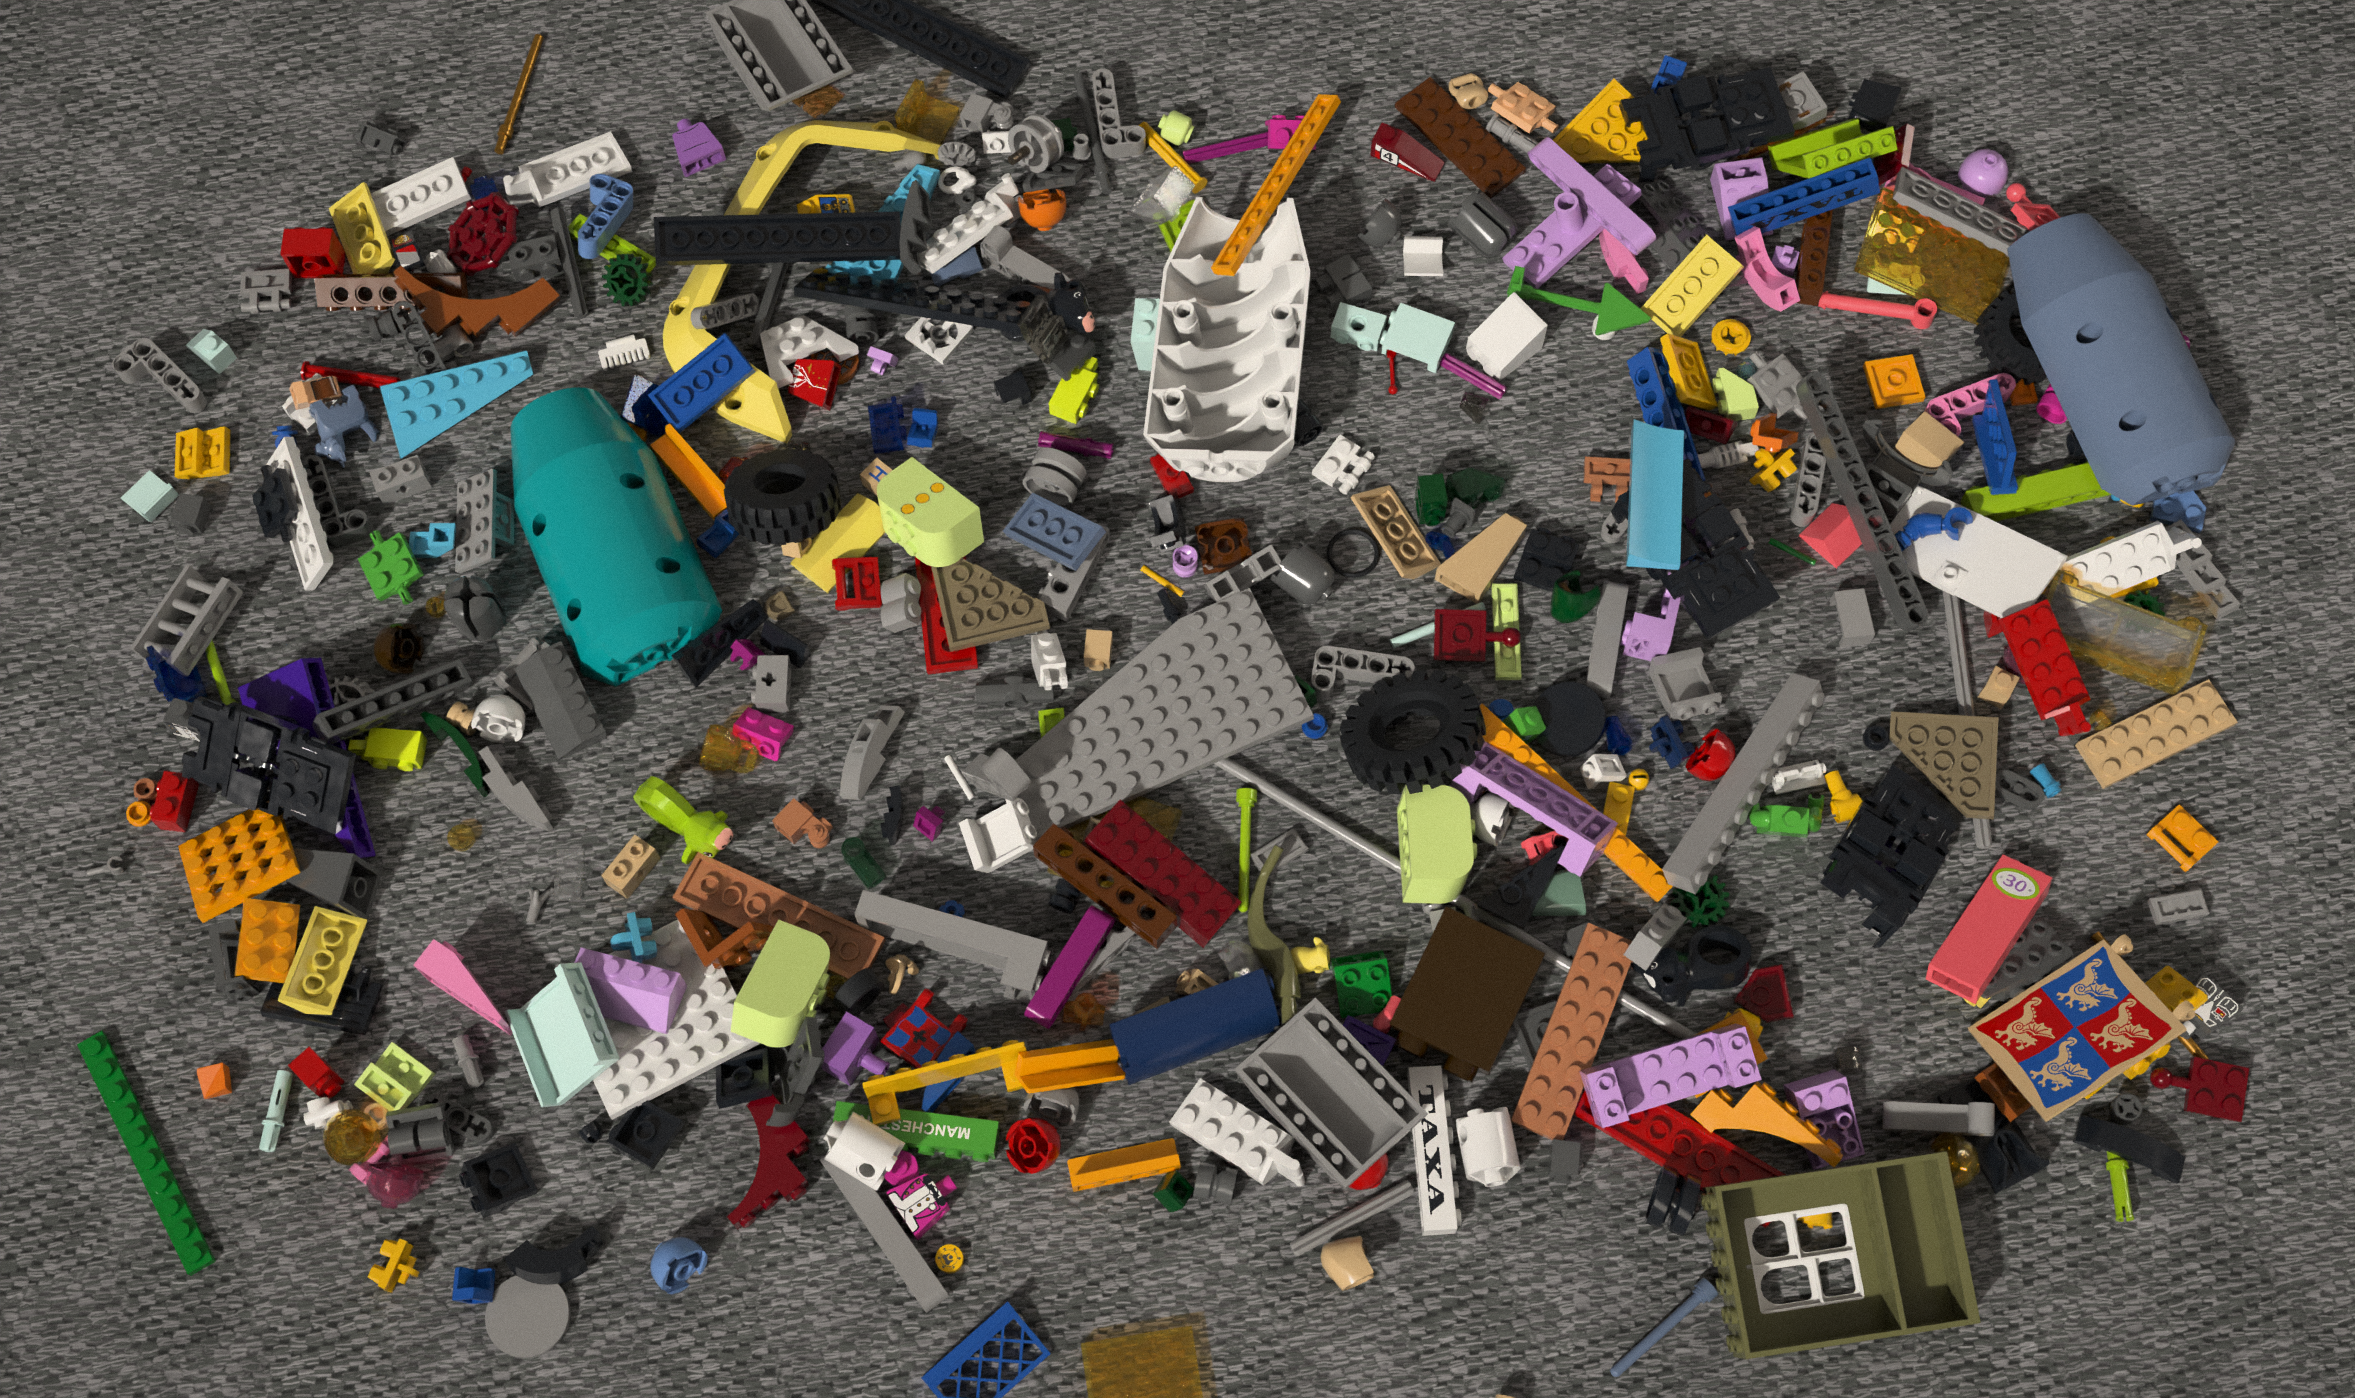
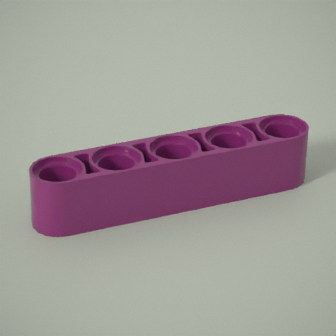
M1093 905L1088 908L1028 1004L1024 1016L1047 1029L1052 1026L1110 933L1116 918Z

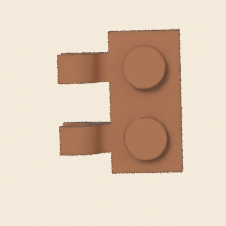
M1585 456L1584 483H1591L1590 501L1600 502L1602 484L1616 485V503L1618 496L1628 491L1630 459Z

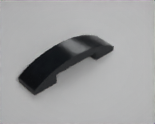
M2079 1117L2073 1139L2074 1143L2097 1152L2102 1150L2108 1151L2152 1169L2151 1174L2176 1184L2180 1182L2185 1157L2176 1150L2152 1137L2127 1127L2091 1117Z

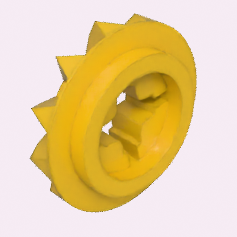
M1733 319L1720 321L1714 326L1711 333V343H1714L1716 346V351L1721 350L1725 356L1727 354H1734L1736 356L1742 351L1745 352L1751 340L1748 328L1742 322ZM1727 332L1731 335V337H1736L1733 344L1730 342L1729 339L1725 340V338L1727 337Z

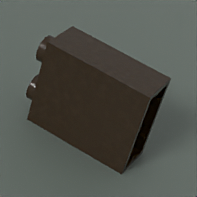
M1446 906L1390 1022V1028L1399 1032L1393 1045L1421 1059L1424 1058L1428 1047L1448 1056L1443 1067L1444 1070L1473 1083L1478 1071L1489 1076L1544 960L1545 953Z

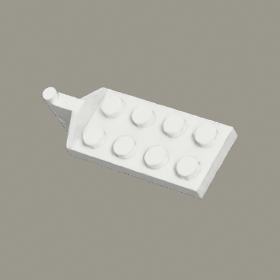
M610 131L518 166L520 174L515 176L507 175L503 178L507 201L511 205H515L518 208L534 202L538 207H542L589 189V180L595 174H606L617 178L632 172V169Z
M1009 173L1004 174L1001 177L1002 182L986 193L985 200L975 203L971 210L955 217L951 224L937 230L934 236L926 241L928 250L919 253L921 267L933 274L988 235L995 225L1001 226L1005 224L1008 226L1021 217L1018 197L1022 200L1023 198L1021 195L1014 197L1019 193V190Z
M2156 521L2071 555L2060 569L2070 605L2077 609L2174 570L2176 555L2193 547H2200L2202 541L2177 527H2172L2169 531H2166L2163 524Z
M1201 1078L1169 1121L1170 1125L1262 1185H1265L1277 1173L1285 1176L1297 1186L1305 1184V1178L1299 1161L1288 1156L1295 1142L1294 1137Z

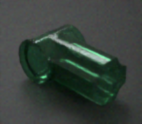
M850 837L842 843L841 852L844 862L852 868L868 890L874 888L886 878V874L867 851L862 840ZM851 848L861 850L857 856L852 857L847 854Z

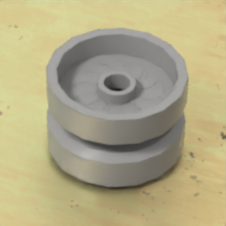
M1048 447L1040 448L1032 460L1033 467L1027 470L1023 478L1024 487L1031 494L1035 493L1061 507H1070L1078 494L1077 488L1083 484L1087 475L1086 469L1078 460L1065 452Z

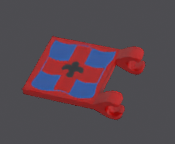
M928 988L924 989L914 1004L881 1039V1043L915 1069L922 1068V1064L935 1061L957 1031L961 1033L964 1030L968 1021L964 1015L959 1014L948 1028L928 1013L925 1008L931 1004L932 997L934 996V993Z

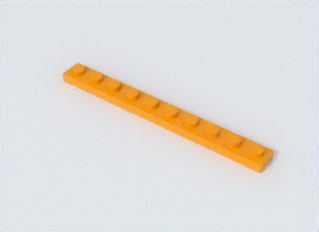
M1317 95L1211 266L1214 274L1235 276L1340 105L1341 101L1338 95Z
M1483 703L1480 705L1486 725V735H1483L1484 741L1596 809ZM1616 827L1603 853L1653 900L1658 902L1673 886L1668 885L1662 869Z

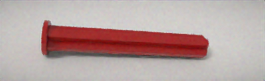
M304 361L301 367V378L305 381L316 373H319L322 377L335 376L337 382L380 388L379 386L401 381L399 377L310 365L309 361Z

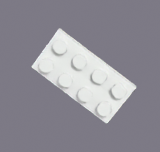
M453 157L371 193L387 236L471 199L457 162Z

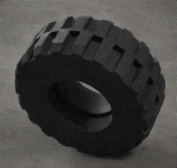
M776 449L768 453L757 454L751 459L744 460L739 467L736 466L725 483L724 496L731 525L741 536H745L750 541H758L765 545H786V543L802 542L809 537L813 538L819 532L829 528L831 522H834L841 508L838 478L834 467L821 455L813 454L808 450Z

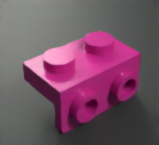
M1272 115V119L1266 120L1265 126H1268V149H1285L1304 116H1295V120H1286V115Z
M747 707L733 725L731 742L773 761H778L781 747L792 735L794 725Z

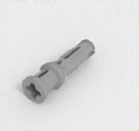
M1498 113L1493 115L1486 127L1489 133L1493 132L1502 138V142L1505 144L1512 143L1526 153L1539 143L1519 131L1514 123L1510 124L1502 119Z

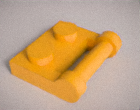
M2180 804L2146 834L2151 840L2155 839L2181 864L2180 868L2185 873L2219 842ZM2164 829L2192 855L2190 858L2162 832Z

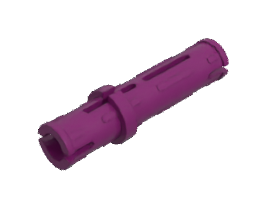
M1041 431L1038 439V447L1083 454L1084 457H1090L1091 455L1112 459L1114 443L1099 442L1090 437L1083 439Z

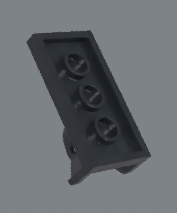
M1975 1078L1937 1097L1940 1104L1968 1105L1970 1102L1995 1104L1993 1136L1960 1135L1995 1194L2042 1171L2050 1164L2048 1159L2044 1160L2036 1155L2015 1119L2010 1122L1999 1111L1996 1103L1982 1090Z

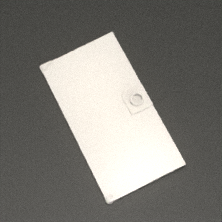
M1917 486L1912 496L1890 524L1894 534L1899 530L1903 532V527L1907 524V520L1921 512L1942 514L1943 518H1945L1949 510L1961 507L1969 510L1973 517V523L1966 525L1964 522H1956L1952 525L1954 528H1958L1959 541L1949 538L1946 531H1942V534L1928 535L1923 539L1912 540V544L1902 552L1912 575L1931 583L1933 586L1953 596H1957L1993 615L2003 618L2033 605L2068 558L2063 553L1924 487ZM1879 543L1880 549L1885 552L1883 545Z

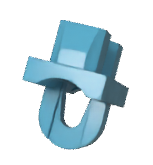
M635 912L627 913L626 932L612 936L610 940L611 948L615 951L630 950L632 961L642 963L643 960L655 958L657 955L655 940L641 942V936L652 935L651 919L636 918Z

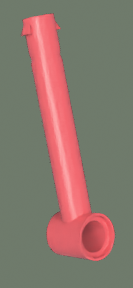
M1828 291L1822 293L1818 307L1824 310L1825 308L1909 319L1913 326L1918 329L1929 328L1937 312L1935 302L1927 298L1918 300L1915 305L1831 294Z

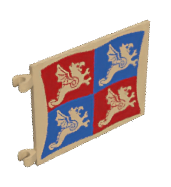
M2126 934L2118 937L2111 946L2103 939L1968 1027V1031L2045 1122L2187 1031L2182 1022L2189 1021L2196 1015L2193 1010L2194 1007L2189 1001H2183L2171 1012L2120 956L2128 954L2133 950L2132 941Z

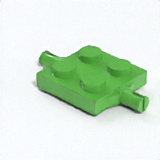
M379 530L371 532L369 536L375 547L358 558V561L376 598L383 601L392 595L399 594L404 605L410 604L409 601L412 602L413 598L408 588L424 574L405 536L399 532L384 541Z

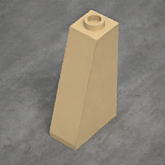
M1503 514L1443 562L1436 570L1435 580L1474 603H1480L1524 537L1527 525L1516 516Z

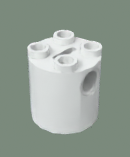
M1500 1107L1484 1113L1483 1109L1470 1110L1467 1112L1468 1117L1456 1119V1128L1466 1178L1472 1181H1479L1485 1187L1503 1185L1521 1169L1508 1108Z
M854 1111L847 1120L839 1122L835 1120L823 1138L829 1146L824 1159L876 1191L883 1182L886 1172H890L897 1156L905 1145L903 1141Z

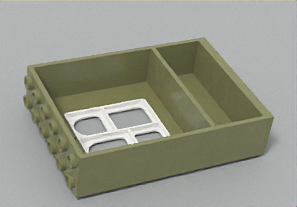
M1947 1151L1703 1187L1704 1193L1701 1194V1204L1703 1210H1707L1709 1221L1706 1222V1231L1708 1238H1712L1714 1250H1711V1259L1713 1266L1718 1268L1719 1278H1716V1287L1718 1294L1723 1296L1724 1306L1721 1307V1315L1724 1324L1728 1323L1730 1335L1726 1336V1342L1729 1352H1733L1734 1357L1752 1359L1981 1323ZM1839 1212L1843 1219L1846 1245L1804 1252L1800 1246L1796 1224L1797 1219L1805 1216ZM1783 1221L1787 1234L1789 1253L1778 1257H1764L1760 1255L1752 1243L1754 1230L1760 1224L1766 1222ZM1842 1258L1849 1259L1853 1272L1855 1291L1849 1294L1825 1296L1820 1278L1819 1264L1823 1261ZM1796 1265H1804L1807 1268L1812 1293L1810 1299L1774 1304L1763 1296L1761 1280L1768 1271Z

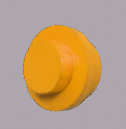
M136 801L129 805L126 811L129 823L136 827H143L151 822V805L145 801Z

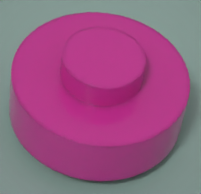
M901 1150L890 1172L887 1171L884 1175L885 1179L894 1187L906 1183L919 1176V1163L911 1153Z

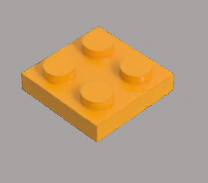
M1913 354L1866 361L1864 363L1863 369L1875 409L1923 402L1926 398Z

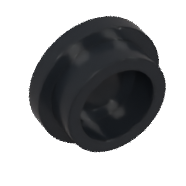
M1870 726L1863 733V743L1870 750H1883L1889 743V734L1881 726ZM1871 736H1878L1880 742L1873 741Z

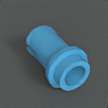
M2042 763L2034 767L2030 774L2041 786L2044 795L2047 798H2051L2061 791L2059 787L2061 784L2059 781L2056 782L2045 767L2046 765Z

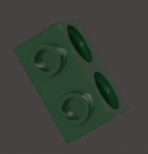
M1443 473L1418 476L1414 499L1419 525L1435 526L1440 524V522H1444L1448 499Z

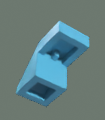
M430 523L429 532H410L409 546L415 558H437L452 550L455 543L456 524Z

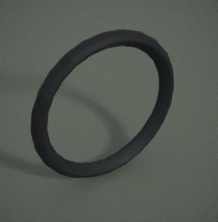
M1347 529L1337 533L1330 540L1327 547L1328 562L1337 573L1346 577L1356 578L1367 575L1376 567L1380 557V550L1376 540L1367 532L1359 529ZM1358 534L1371 542L1375 555L1373 562L1368 568L1354 573L1344 571L1335 564L1332 557V548L1335 542L1342 536Z

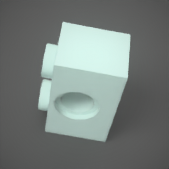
M1340 302L1331 326L1330 338L1341 344L1350 343L1357 345L1365 351H1377L1381 335L1386 327L1387 315ZM1358 327V328H1361L1362 330L1357 331V330H1354L1353 328Z

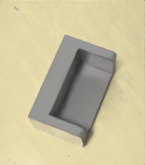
M1865 589L1835 591L1829 602L1830 606L1836 605L1843 636L1839 641V646L1849 647L1870 644L1875 636Z

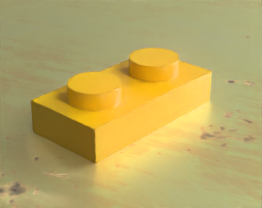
M1609 782L1603 814L1617 822L1616 827L1626 836L1635 787Z

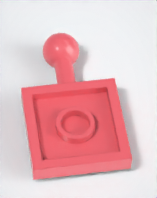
M2013 183L2007 188V198L2011 202H2018L2015 203L2011 211L2017 217V221L2029 231L2061 218L2050 205L2033 204L2025 196L2026 189L2022 184Z

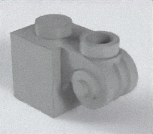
M972 93L960 113V119L963 129L980 135L987 132L993 122H996L998 130L1008 131L1014 124L1012 118L1014 109L1006 102L997 104L987 96H979Z

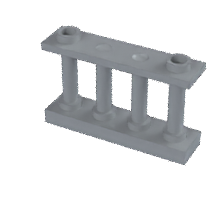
M186 564L130 648L148 662L154 653L168 658L166 662L171 667L188 677L244 592L231 580L224 577L220 579L216 586L203 582L205 578L192 566ZM196 590L210 594L202 607L189 602ZM182 611L196 615L188 628L175 623ZM168 632L182 637L174 649L161 645Z

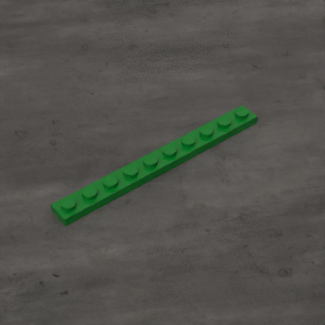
M100 1031L80 1042L77 1046L186 1273L192 1276L216 1262L106 1034Z

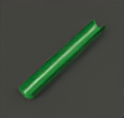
M1773 538L1768 542L1813 566L1817 561Z

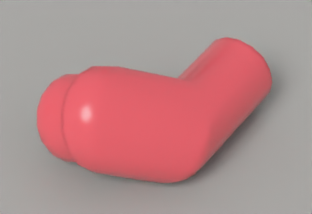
M1394 995L1391 996L1386 1007L1374 1018L1373 1028L1385 1034L1390 1031V1022L1401 998Z

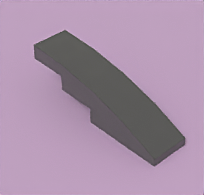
M917 180L911 184L904 206L900 231V260L913 275L922 271L919 253L928 250L925 232L933 229L929 194Z

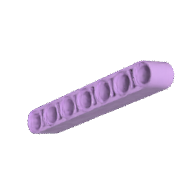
M1549 137L1544 138L1528 152V157L1540 171L1564 192L1574 193L1578 197L1580 207L1634 255H1638L1656 240L1655 233L1642 219Z

